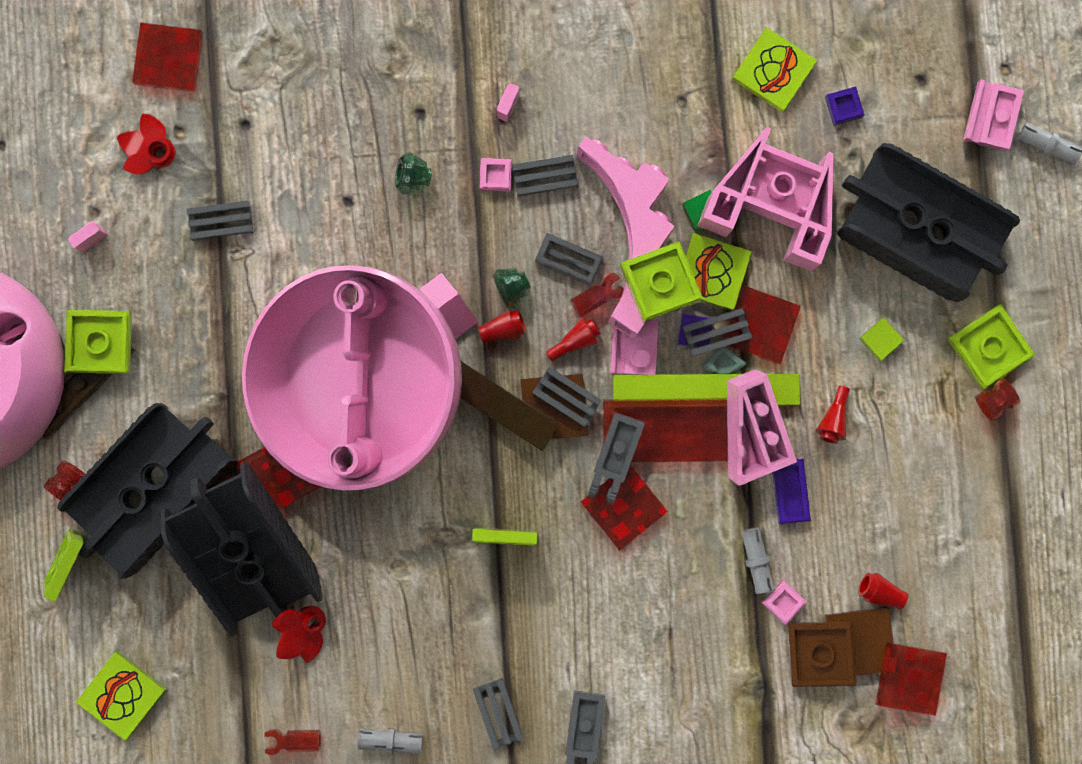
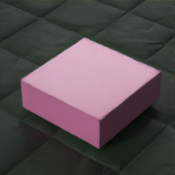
M511 83L507 85L496 109L498 119L508 122L520 96V87Z
M481 158L480 191L511 192L512 159Z
M91 221L71 235L68 240L73 248L84 253L108 236V234L101 225Z
M782 580L775 587V590L771 591L761 603L786 625L807 602Z

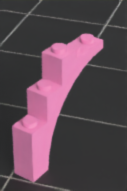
M585 137L578 146L576 157L599 176L615 199L627 231L629 259L661 248L675 226L671 224V220L665 214L659 211L653 212L651 208L665 190L670 179L666 177L665 172L656 165H648L645 162L636 171L628 160L623 157L617 158L609 153L608 148L602 142L595 139L592 141ZM626 282L621 300L608 323L632 340H635L646 322H642Z

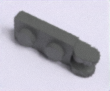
M617 412L614 413L594 469L595 475L588 496L595 498L600 489L602 476L614 479L606 496V502L613 505L621 482L624 483L645 422Z
M574 690L565 755H567L566 764H574L575 757L587 758L586 764H594V760H597L605 694Z

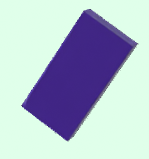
M796 459V463L772 472L778 524L811 521L804 459Z

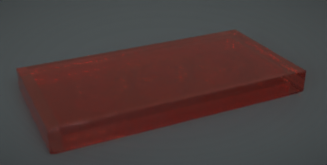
M727 398L603 399V444L615 412L645 422L631 462L728 461Z

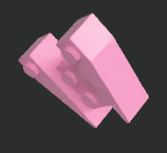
M766 127L710 194L697 226L727 237L735 226L741 208L794 228L783 260L812 272L821 265L832 235L833 153L828 152L819 162V165L765 144L771 128Z

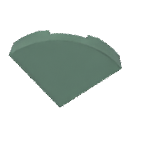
M726 346L717 349L702 365V368L713 374H730L742 368L746 363Z

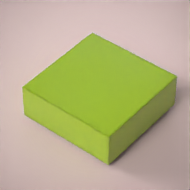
M884 317L859 337L860 341L878 361H882L904 341Z

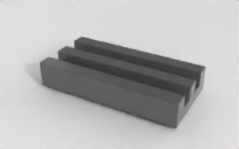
M573 155L512 165L517 197L578 187ZM568 164V168L520 176V172ZM570 175V180L524 188H522L521 184Z
M249 201L186 209L189 216L188 226L192 241L254 233ZM244 210L243 214L196 220V216ZM238 221H245L246 226L198 232L197 227Z
M546 233L535 263L592 286L604 257ZM553 243L595 261L593 266L551 249L548 245ZM544 254H548L554 258H557L561 261H564L568 264L585 270L590 274L589 276H585L581 273H578L574 270H571L567 267H564L560 264L543 258Z
M743 308L683 326L682 329L691 357L751 339L752 335L749 332ZM736 317L738 319V323L693 337L691 335V331ZM738 329L742 331V335L700 348H696L694 344Z
M550 366L532 392L583 427L586 426L602 401ZM552 376L593 404L591 407H588L548 381L549 378ZM544 386L584 411L586 413L585 416L582 418L541 390Z
M503 678L474 687L473 692L493 750L500 746L511 744V742L522 740L523 735ZM495 687H499L515 734H508L493 690ZM487 691L502 738L498 740L481 693Z

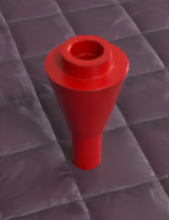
M582 317L564 336L562 341L547 350L546 354L553 362L567 352H573L600 343L598 336L602 333L593 319L587 321Z
M838 386L833 404H831L815 430L816 433L821 435L820 439L824 442L838 444L839 441L846 440L845 406L850 392L848 387Z

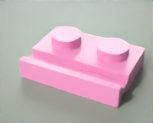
M982 79L978 81L963 141L975 142L977 145L1004 152L1010 150L1024 90L997 83H987Z
M658 318L646 322L635 340H632L612 326L610 374L656 375Z

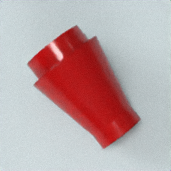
M510 309L486 324L478 326L479 334L484 344L520 339V335L526 334L525 323L519 310L512 312Z
M879 573L865 574L858 588L859 596L869 603L895 607L901 610L908 600L907 592L899 589Z

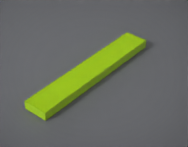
M742 374L613 375V406H727V380ZM767 374L777 405H800V374Z

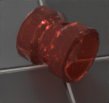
M1003 378L993 383V388L990 391L983 390L975 396L981 411L992 421L1000 418L1003 410L1007 408L1013 409L1021 402L1013 386Z
M62 460L57 466V474L54 477H49L43 487L50 494L61 500L80 481L82 476H85V473L72 463Z

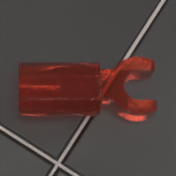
M616 273L606 275L602 284H595L570 299L575 312L580 318L608 303V299L622 297L624 290L622 286L614 290L611 289L612 284L620 279Z
M270 729L264 733V737L271 736L277 740V746L267 747L265 754L274 755L279 753L281 749H286L287 752H320V730H288L287 734H283L280 730Z

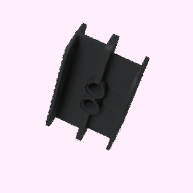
M882 143L874 151L873 157L860 179L849 175L844 180L842 187L859 197L843 226L837 232L840 239L848 242L849 245L855 246L858 250L874 257L877 261H881L884 265L909 277L912 281H916L919 285L944 297V299L954 302H960L969 297V290L981 268L995 275L1005 272L1008 264L997 258L1012 229L1020 223L1019 216L1012 213L1011 210L1005 209L1002 205L984 197L981 193H977L974 189H970L967 185L958 182V180L949 177L946 173L940 172L939 169L933 168L930 164L921 161L918 157L912 156L909 152L907 153L902 148L896 147L891 143ZM905 211H911L916 215L917 222L915 225L909 224L905 220ZM933 226L942 229L944 233L943 240H937L933 237Z
M155 403L151 405L116 440L114 445L101 456L99 461L87 471L85 476H82L70 492H67L65 497L59 501L57 509L60 512L65 511L91 535L78 553L82 559L89 558L97 552L118 572L117 576L120 579H127L133 576L148 563L147 561L164 544L160 524L161 510L168 508L175 514L196 504L191 495V480L199 477L207 489L221 484L226 476L235 469L238 461L235 458H231L206 434L214 425L208 417H203L190 430L168 410V406L165 404ZM156 467H159L164 475L162 482L158 485L154 484L151 480V472ZM133 491H137L141 495V504L137 508L132 507L129 503V496Z
M247 461L240 463L241 474L210 489H207L199 477L191 480V495L196 504L175 514L168 508L161 510V534L166 549L230 636L238 634V621L267 607L277 617L282 612L288 610V604L309 594L312 595L316 602L322 601V587L315 563H313L311 556L308 555L307 550L303 547L301 541L298 540L288 521L283 517L282 512L279 511L278 506L274 503L272 497L269 496L268 491L264 488L259 477L254 473L253 468Z

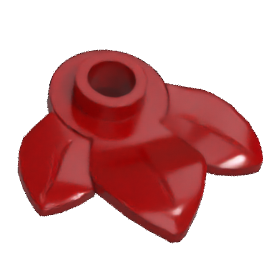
M144 113L141 115L140 131H128L117 135L121 149L129 155L123 165V169L135 175L146 174L154 167H168L175 159L176 149L173 143L166 138L164 124L152 115ZM161 148L165 149L164 157L157 158L156 152Z
M305 606L299 611L289 609L274 619L272 626L282 633L277 645V658L292 659L300 655L306 663H309L318 655L323 644L321 631L326 623L325 613L319 607ZM315 618L314 622L308 626L309 621Z

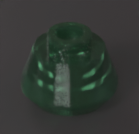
M411 152L402 155L398 160L395 172L396 189L403 195L422 191L424 186L428 187L430 184L431 168H427V162Z
M516 268L497 269L493 278L503 303L507 308H516L528 296L526 290L531 288L525 272L518 273Z

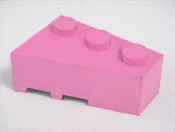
M754 369L727 380L728 478L740 486L796 463L797 460L768 375Z

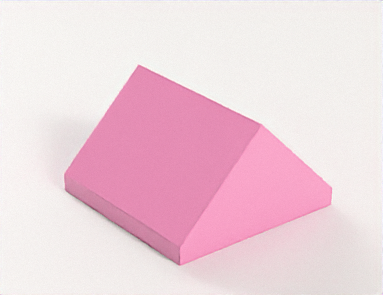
M442 273L419 289L443 314L453 332L455 340L478 324V321Z

